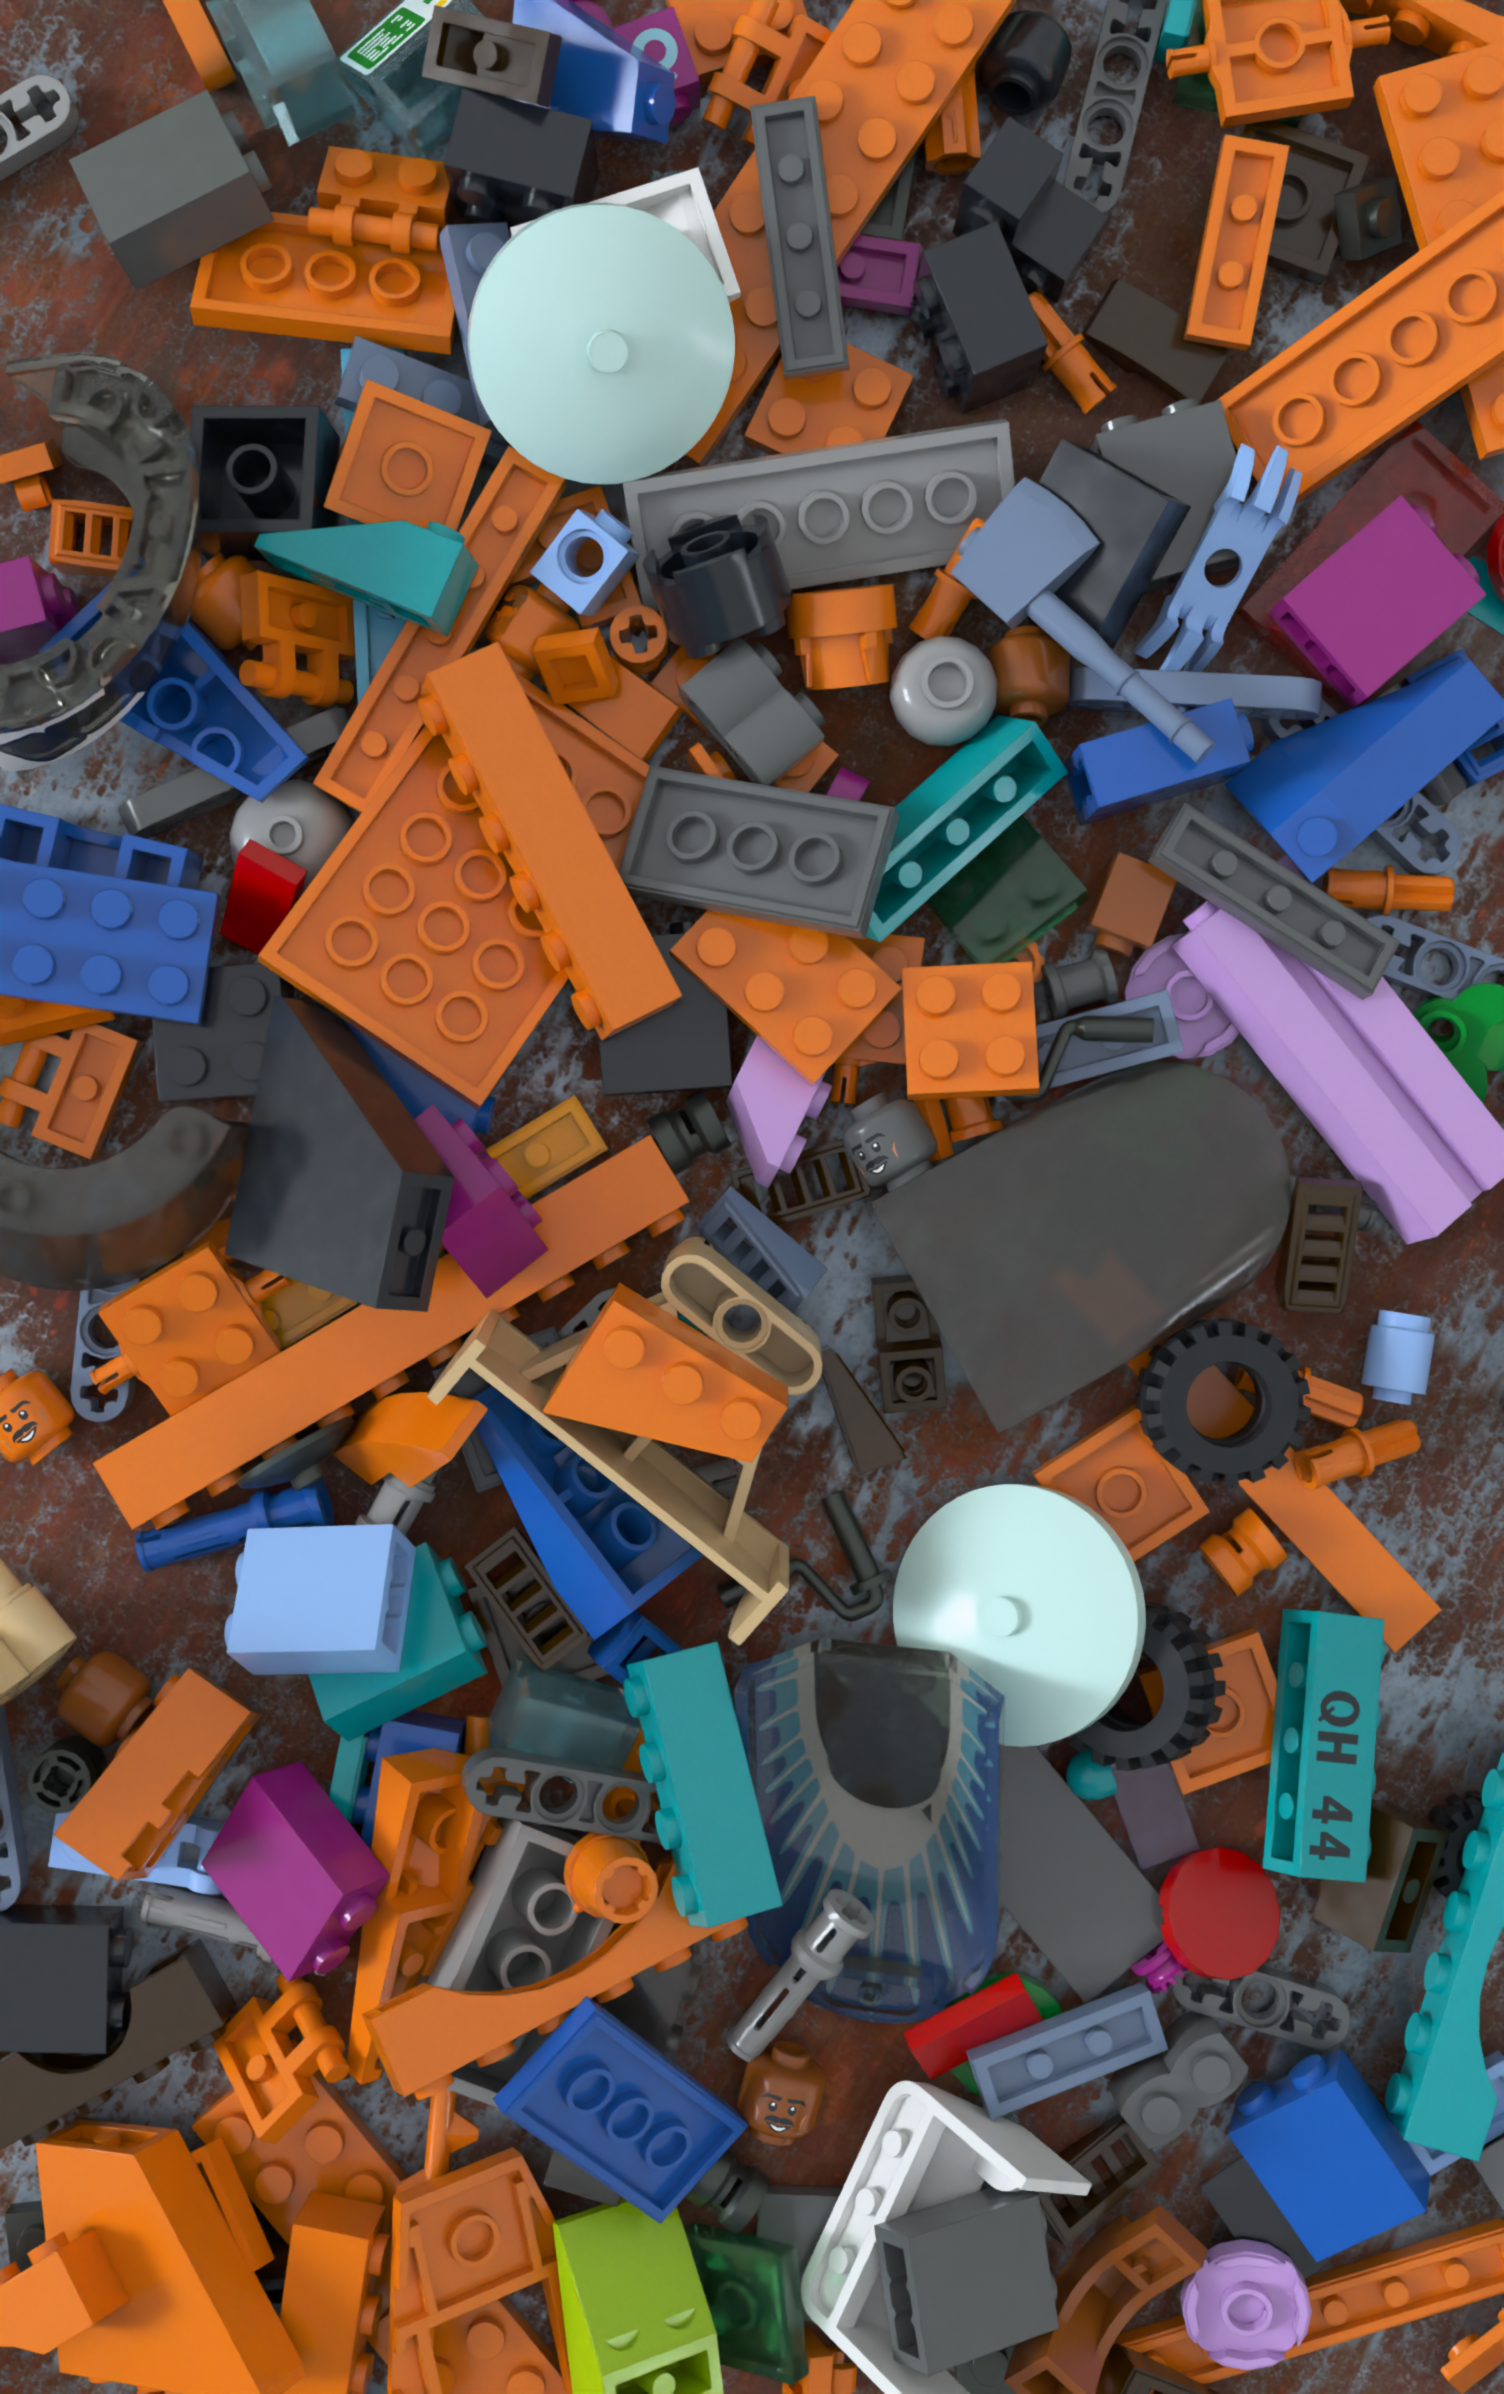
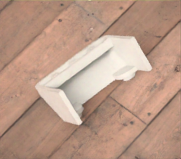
M907 2080L893 2085L879 2108L804 2271L801 2282L802 2303L808 2316L885 2394H970L947 2370L927 2376L894 2360L874 2225L980 2191L984 2180L1000 2191L1017 2192L1026 2190L1087 2196L1092 2183L1023 2126L1004 2117L991 2120L982 2107L931 2084Z

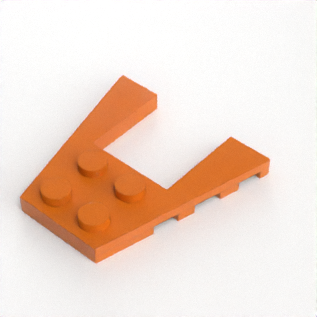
M514 2147L393 2195L387 2394H443L429 2329L539 2281H542L564 2388L569 2394H572L552 2223L556 2220L522 2154Z

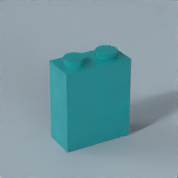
M427 1542L416 1546L399 1672L308 1674L323 1721L348 1742L487 1673L479 1651L487 1647L486 1637L473 1612L465 1613L459 1595L467 1592V1587L457 1564L451 1557L442 1560Z

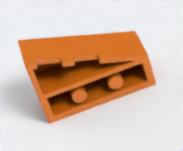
M619 1282L550 1390L542 1413L752 1463L788 1408V1386Z
M188 1668L182 1676L176 1673L169 1678L153 1702V1706L156 1707L140 1728H135L126 1737L117 1750L111 1764L53 1834L117 1881L141 1879L149 1876L262 1715L201 1671Z

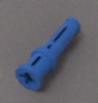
M323 1478L298 1492L293 1487L274 1493L268 1488L261 1489L250 1496L249 1502L237 1505L236 1507L183 1520L158 1530L155 1528L138 1532L135 1535V1540L139 1543L135 1544L137 1557L143 1570L151 1572L173 1563L198 1558L245 1544L248 1529L334 1526L333 1504Z

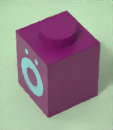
M674 7L612 28L613 31L675 73L673 88L675 111L669 126L684 121L691 115L692 110L700 108V80Z

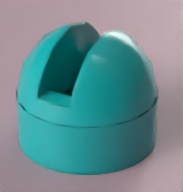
M1093 1751L1079 1752L1070 1760L1066 1771L1067 1784L1076 1796L1084 1800H1101L1118 1793L1111 1766L1103 1767L1090 1761Z

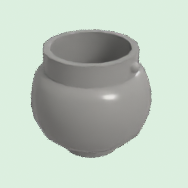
M936 636L918 642L900 658L891 676L889 698L896 720L910 736L927 745L949 747L970 740L987 725L996 708L998 682L992 663L977 646L960 637Z

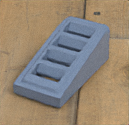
M731 1186L696 1226L708 1243L714 1246L715 1251L791 1313L804 1301L828 1270ZM729 1216L737 1225L734 1231L723 1224ZM745 1237L753 1245V1248L743 1241Z

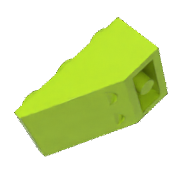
M624 2198L553 2221L572 2394H724L717 2332L677 2206L661 2224Z

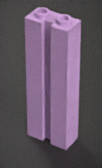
M1287 855L1277 861L1305 879ZM1208 900L1182 920L1189 931L1171 946L1357 1181H1361L1365 1192L1378 1204L1377 1207L1407 1245L1437 1237L1472 1206L1471 1201L1483 1191L1493 1188L1504 1178V1130L1383 976L1373 995L1362 1000Z

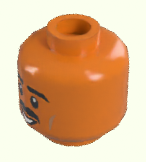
M11 1368L0 1376V1453L9 1462L17 1463L28 1459L34 1466L74 1434L68 1426L75 1417V1410L44 1372L34 1370L19 1377Z

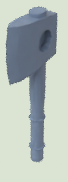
M1024 477L999 504L983 527L975 528L963 540L958 548V553L962 557L951 571V574L1012 630L1029 616L1075 659L1096 672L1114 688L1116 696L1121 695L1165 734L1169 738L1170 744H1176L1194 762L1199 764L1212 752L1216 743L1192 723L1193 718H1187L1139 675V670H1133L1091 626L1054 594L1090 557L1100 542L1085 522L1066 503L1046 488Z

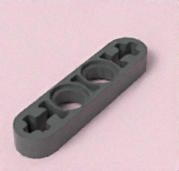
M1108 0L1105 7L1062 185L1083 199V192L1079 189H1083L1086 184L1091 164L1104 165L1097 187L1098 193L1102 196H1098L1095 204L1092 206L1108 217L1112 215L1121 194L1166 9V0H1143L1142 7L1144 10L1137 24L1135 35L1123 33L1128 17V3L1130 0ZM1124 54L1135 62L1138 76L1128 83H1116L1105 74L1103 62L1109 56ZM1099 116L1112 117L1121 125L1123 138L1118 143L1110 146L1101 145L1091 138L1088 124Z
M346 708L327 710L285 728L310 758L295 773L328 758L350 720ZM199 767L127 800L118 808V812L129 835L148 839L218 809L247 794Z
M485 1748L475 1752L466 1761L462 1770L461 1783L470 1803L479 1812L484 1814L661 1844L655 1824L656 1811L651 1810V1792H654L652 1798L661 1807L655 1783H648L642 1772L503 1748ZM494 1767H500L506 1780L525 1784V1802H520L522 1796L517 1788L512 1786L496 1785L493 1795H486L483 1786L478 1782L479 1777H490ZM529 1770L530 1773L525 1781V1771ZM555 1776L570 1778L573 1781L574 1789L570 1800L565 1805L558 1808H549L540 1803L539 1793L542 1785L548 1779ZM624 1786L634 1790L636 1795L635 1804L627 1815L621 1818H610L603 1814L602 1802L610 1790Z

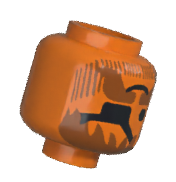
M542 582L535 591L530 587L518 584L512 586L486 625L485 635L491 644L499 642L513 671L531 682L535 674L543 677L533 654L538 637L580 630V626L568 614L571 606Z

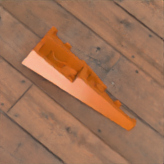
M429 1748L382 1757L371 1851L391 1877L375 1901L378 1904L376 1912L362 1926L347 2063L350 2068L349 2074L360 2085L379 2080L383 2072L382 2067L377 2061L379 2054L361 2014L414 1988L420 1974L431 1976L475 1888L469 1876L485 1844L496 1846L503 1832V1828L497 1822L499 1817L479 1812L470 1803L465 1794L461 1779L465 1763L471 1757L468 1755L439 1748ZM494 1767L490 1777H479L478 1780L483 1786L486 1795H493L496 1785L516 1787L520 1793L525 1788V1784L506 1780L500 1767Z

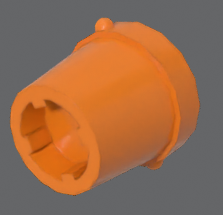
M592 1832L588 1833L573 1846L566 1858L563 1877L566 1891L574 1901V1912L581 1913L585 1911L593 1917L605 1918L614 1923L621 1924L638 1921L650 1912L657 1899L658 1882L655 1872L649 1865L647 1855L640 1846L641 1840Z

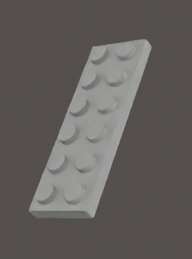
M1005 418L657 473L635 481L622 483L629 527L633 533L631 536L633 549L641 554L635 565L642 606L659 611L643 567L646 555L654 549L659 560L671 551L668 541L669 537L698 523L733 514L738 515L741 526L755 525L753 514L763 515L767 518L791 589L947 565L972 521L977 518L987 521L999 504L1015 487L1009 421Z

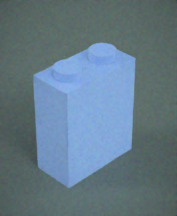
M394 1524L248 1529L244 1552L238 1556L235 1567L238 1588L234 1611L229 1615L225 1624L226 1653L253 1675L399 1672L416 1547Z

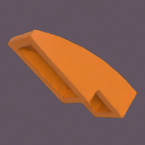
M427 1392L399 1393L383 1397L367 1406L354 1423L347 1437L332 1455L370 1485H373L388 1473H392L411 1488L453 1459L488 1408L477 1400L453 1395H446L436 1405L427 1398Z

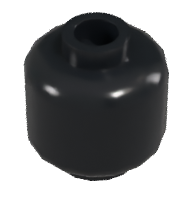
M1015 11L1007 15L988 43L980 63V81L991 102L998 109L1012 115H1026L1039 112L1051 105L1059 93L1071 62L1072 44L1067 32L1051 16L1040 11Z

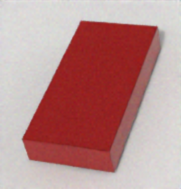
M249 839L238 853L220 935L259 955L301 897L308 871L256 841Z
M1012 1973L907 2029L903 2034L912 2054L929 2079L932 2080L968 2061L967 2050L1041 2022L1043 2018L1018 1973Z

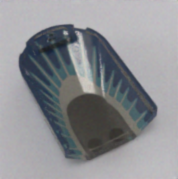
M820 1638L745 1666L735 1687V1714L783 1906L746 1917L749 1924L747 1927L748 1932L762 1959L768 1966L777 1964L781 1968L791 1955V1941L795 1933L801 1928H809L824 1909L822 1902L830 1890L840 1889L850 1893L863 1903L874 1918L875 1928L869 1937L858 1939L843 1957L844 1966L841 1972L834 1978L821 1980L806 1998L807 2000L836 2014L857 2020L877 2023H906L928 2019L943 2011L945 2004L957 1999L965 1992L972 1994L980 1986L992 1965L999 1936L1005 1696L948 1651ZM833 1929L831 1931V1938H833L836 1935V1929Z

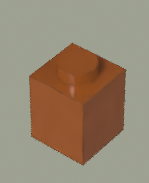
M1118 852L1107 864L1082 931L1097 936L1094 946L1099 949L1104 948L1106 952L1117 956L1130 958L1132 950L1142 953L1150 949L1177 880L1152 864Z

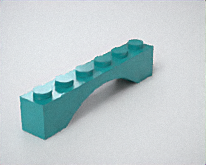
M1504 1752L1501 1754L1497 1770H1490L1484 1781L1482 1804L1485 1808L1478 1830H1472L1466 1838L1462 1854V1863L1465 1871L1458 1892H1451L1447 1898L1443 1912V1925L1446 1929L1439 1952H1433L1426 1963L1424 1971L1426 1993L1420 2012H1414L1409 2018L1404 2039L1407 2053L1400 2074L1394 2073L1391 2076L1385 2097L1388 2114L1403 2140L1479 2162L1498 2103L1486 2072L1479 2036L1480 1996L1487 1963L1504 1927Z

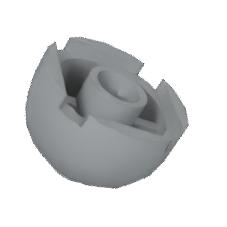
M302 779L287 780L263 803L249 796L237 809L229 833L231 857L236 866L240 850L249 839L256 841L308 871L302 890L303 894L355 823V820L344 803L318 789L313 783Z

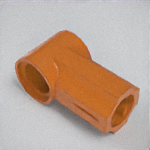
M976 63L923 140L925 171H933L938 173L939 176L958 175L974 168L981 159L974 72Z

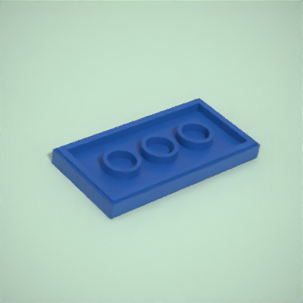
M588 1996L581 2001L493 2098L504 2115L660 2224L749 2126L736 2109Z

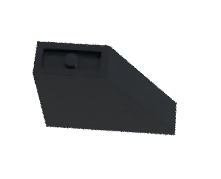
M274 996L224 1255L375 1309L428 1312L454 1176L346 1022L319 1003Z

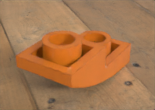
M609 653L619 679L615 696L567 704L640 759L648 762L684 709L642 675L629 669ZM540 676L538 681L547 688L543 677Z

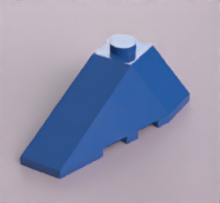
M132 562L38 651L83 701H86L104 688L138 653L157 627L173 595L156 576L135 562ZM177 601L172 605L158 635L143 658L126 678L123 686H145L161 663L177 631ZM189 616L172 653L158 676L130 711L119 720L261 803L310 759L254 690L241 683L239 672ZM112 693L102 698L93 706L113 716L128 702L132 694Z
M1468 660L1274 741L1224 785L1284 856L1287 855L1305 879L1313 883L1504 717V699L1472 661Z
M490 1386L472 1398V1400H477L488 1408L476 1428L554 1588L594 1641L635 1611L704 1555L495 1387Z

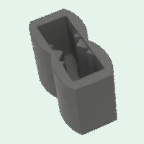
M738 637L680 687L679 696L752 783L773 786L822 744L825 736L819 727L825 720L817 707L805 694L799 692L793 697L781 685L777 677L783 671L773 655L761 643L757 642L754 646L750 647L741 637Z
M1193 2011L1185 2013L1176 2019L1163 2033L1168 2050L1118 2069L1113 2074L1108 2086L1121 2116L1148 2149L1157 2148L1175 2140L1190 2126L1199 2108L1209 2107L1226 2099L1245 2079L1249 2067L1234 2041L1215 2018Z

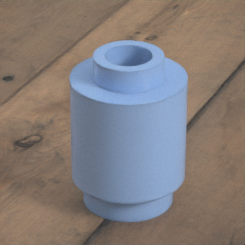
M1379 1310L1377 1325L1370 1324L1361 1384L1374 1386L1372 1399L1411 1405L1413 1393L1426 1395L1435 1335L1429 1334L1431 1318Z

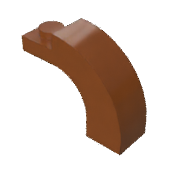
M1161 2205L1134 2222H1131L1122 2213L1097 2232L1055 2277L1057 2285V2300L1055 2304L1059 2328L1016 2344L1003 2381L1017 2394H1095L1107 2354L1124 2326L1152 2298L1203 2268L1207 2248Z

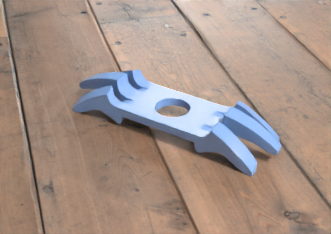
M1241 443L1231 477L1213 505L1215 512L1172 595L1165 597L1155 624L1134 650L1135 654L1147 659L1180 626L1178 618L1183 619L1176 640L1159 670L1180 671L1187 663L1183 671L1202 672L1224 644L1223 636L1226 627L1273 538L1282 526L1287 525L1299 492L1303 473L1292 467L1289 469L1279 492L1287 463L1288 450L1278 445L1276 446L1258 484L1245 502L1254 465L1255 449ZM1220 549H1231L1239 558V570L1236 576L1225 585L1216 586L1210 584L1204 572L1206 561L1214 552ZM1203 629L1206 630L1205 636L1202 635Z

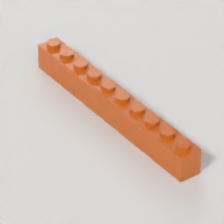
M649 1135L531 1205L543 1220L533 1229L549 1250L487 1299L450 1253L438 1259L428 1312L375 1309L362 1304L95 1461L93 1465L131 1529L133 1530L146 1521L151 1520L156 1530L190 1511L184 1499L206 1487L210 1496L214 1497L235 1485L236 1481L244 1475L240 1466L260 1454L265 1461L296 1443L298 1440L294 1434L314 1422L321 1429L344 1417L352 1416L355 1414V1411L350 1401L365 1392L372 1390L376 1399L379 1400L411 1380L404 1369L425 1357L432 1368L452 1357L463 1345L459 1337L476 1328L491 1308L508 1322H511L521 1316L515 1307L516 1303L535 1292L543 1303L575 1284L569 1272L589 1260H592L596 1269L599 1270L630 1252L624 1240L645 1227L652 1238L683 1221L686 1218L679 1207L690 1202V1199L653 1136Z

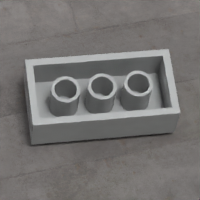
M499 1817L497 1822L503 1828V1832L496 1846H486L471 1880L475 1888L426 1984L452 1990L495 1991L523 1986L561 1972L594 1951L609 1936L614 1922L605 1918L593 1917L585 1911L576 1913L573 1910L574 1901L566 1891L563 1874L566 1858L573 1846L581 1838L549 1825ZM534 2028L512 2040L516 2049L501 2060L484 2067H478L476 2060L451 2072L454 2083L446 2089L499 2108L493 2098L554 2031L539 2035L537 2029Z

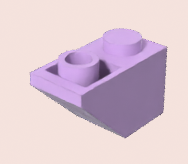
M757 1036L734 1081L726 1103L756 1182L769 1188L779 1169L788 1174L793 1170L807 1139L796 1134L805 1115L814 1120L817 1119L833 1086L822 1081L825 1073L812 1086Z

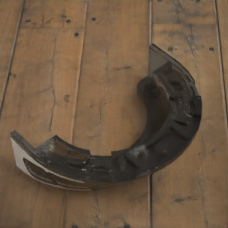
M83 352L60 353L7 362L5 373L49 405L48 415L64 426L62 452L65 459L80 470L91 471L112 480L124 493L133 510L132 528L122 562L106 593L96 605V608L104 613L99 620L76 642L65 637L38 655L19 662L3 664L0 667V767L9 772L29 770L58 761L92 743L113 727L130 711L158 676L191 615V605L200 571L202 523L197 461L190 433L182 415L171 398L154 381L142 373L131 369L121 360L101 354Z

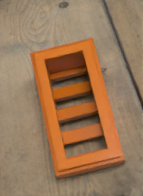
M52 500L48 558L50 564L60 573L117 577L127 566L135 562L159 580L180 582L190 554L191 540L183 532L184 515L80 500ZM78 524L85 525L83 552L76 551ZM103 526L113 527L111 556L101 555ZM130 528L140 529L138 560L128 558ZM156 530L168 531L165 563L154 562Z

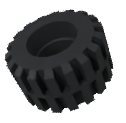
M1200 1319L1191 1321L1192 1325L1189 1327H1177L1167 1334L1169 1339L1162 1346L1156 1344L1148 1354L1152 1359L1147 1369L1141 1367L1137 1379L1142 1383L1141 1393L1135 1394L1136 1408L1141 1411L1142 1420L1139 1423L1144 1435L1149 1437L1153 1443L1152 1447L1161 1457L1182 1473H1186L1194 1479L1207 1484H1211V1481L1219 1482L1223 1486H1239V1480L1248 1479L1254 1483L1266 1478L1264 1470L1271 1466L1279 1470L1289 1461L1284 1456L1287 1449L1291 1445L1298 1449L1304 1438V1435L1298 1433L1301 1421L1309 1422L1311 1408L1305 1406L1303 1395L1310 1394L1307 1379L1299 1376L1297 1369L1302 1366L1296 1356L1287 1352L1282 1347L1284 1343L1274 1335L1266 1333L1258 1327L1231 1319ZM1218 1363H1232L1248 1372L1253 1381L1256 1393L1254 1411L1249 1421L1236 1433L1224 1438L1215 1439L1204 1436L1189 1421L1186 1409L1188 1391L1195 1378L1206 1368Z
M1158 1603L1145 1604L1146 1629L1142 1651L1158 1667L1164 1686L1163 1701L1156 1716L1149 1723L1143 1724L1129 1718L1115 1704L1103 1717L1091 1726L1076 1733L1068 1742L1078 1752L1093 1751L1090 1761L1103 1767L1115 1763L1117 1770L1133 1771L1139 1768H1144L1145 1770L1178 1760L1192 1753L1190 1750L1192 1747L1205 1742L1211 1735L1206 1729L1207 1726L1218 1722L1223 1709L1214 1705L1216 1697L1225 1695L1226 1681L1215 1680L1214 1668L1223 1666L1219 1653L1208 1654L1205 1645L1211 1641V1638L1204 1629L1192 1630L1189 1627L1192 1618L1181 1611L1170 1613L1166 1605Z

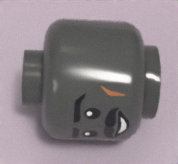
M882 1092L850 1111L856 1122L845 1130L842 1141L862 1178L868 1185L872 1187L885 1185L891 1193L934 1168L929 1159L936 1153L938 1144L913 1100L899 1098L889 1102Z

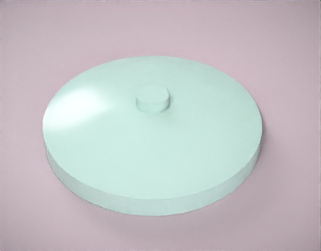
M584 203L554 210L537 218L518 231L498 251L487 267L472 303L468 326V357L475 388L485 411L497 430L519 454L534 465L564 479L598 485L619 484L635 481L665 469L690 451L704 436L720 411L729 389L735 357V333L729 301L722 283L707 258L689 238L662 219L640 209L612 203Z
M1002 1484L973 1490L955 1498L934 1513L920 1528L905 1552L898 1570L893 1597V1624L898 1650L904 1667L921 1696L933 1710L957 1728L958 1658L1005 1696L1004 1746L1026 1747L1051 1743L1074 1735L1094 1724L1117 1703L1132 1680L1140 1661L1145 1638L1146 1608L1140 1577L1131 1555L1114 1529L1098 1513L1078 1499L1055 1489L1031 1484Z

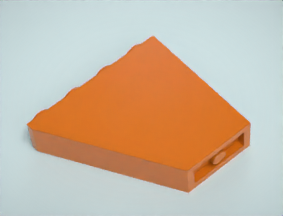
M80 2118L35 2143L46 2241L64 2231L69 2242H72L94 2228L130 2301L91 2327L57 2347L60 2373L88 2377V2380L95 2384L116 2382L137 2386L139 2391L146 2393L167 2391L178 2394H282L305 2377L304 2365L255 2272L251 2273L226 2218L178 2129Z

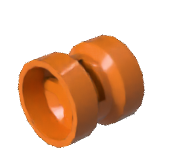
M1250 1508L1245 1509L1233 1518L1232 1528L1223 1535L1212 1534L1198 1545L1199 1550L1208 1563L1237 1597L1253 1586L1254 1576L1263 1569L1274 1570L1288 1559L1279 1542Z

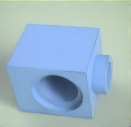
M577 508L530 573L580 615L594 617L641 554L627 544L633 533L606 510L601 509L595 517L593 514ZM596 540L603 550V564L597 573L585 577L581 574L576 564L577 552L585 542Z

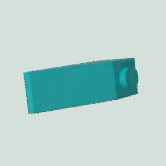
M401 520L259 534L254 545L277 569L448 637L479 567L464 546L465 538L461 534L445 525L432 521L428 523L426 529Z

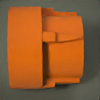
M894 584L792 594V600L786 608L788 639H794L795 655H800L804 683L807 690L848 688L889 681V643H893L892 628L897 627Z

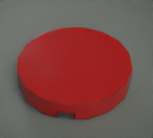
M1215 1847L1188 1853L1170 1868L1160 1889L1159 1906H1163L1162 1916L1164 1924H1160L1164 1942L1177 1962L1197 1976L1232 1980L1252 1974L1269 1959L1279 1937L1281 1911L1275 1887L1261 1865L1241 1851Z

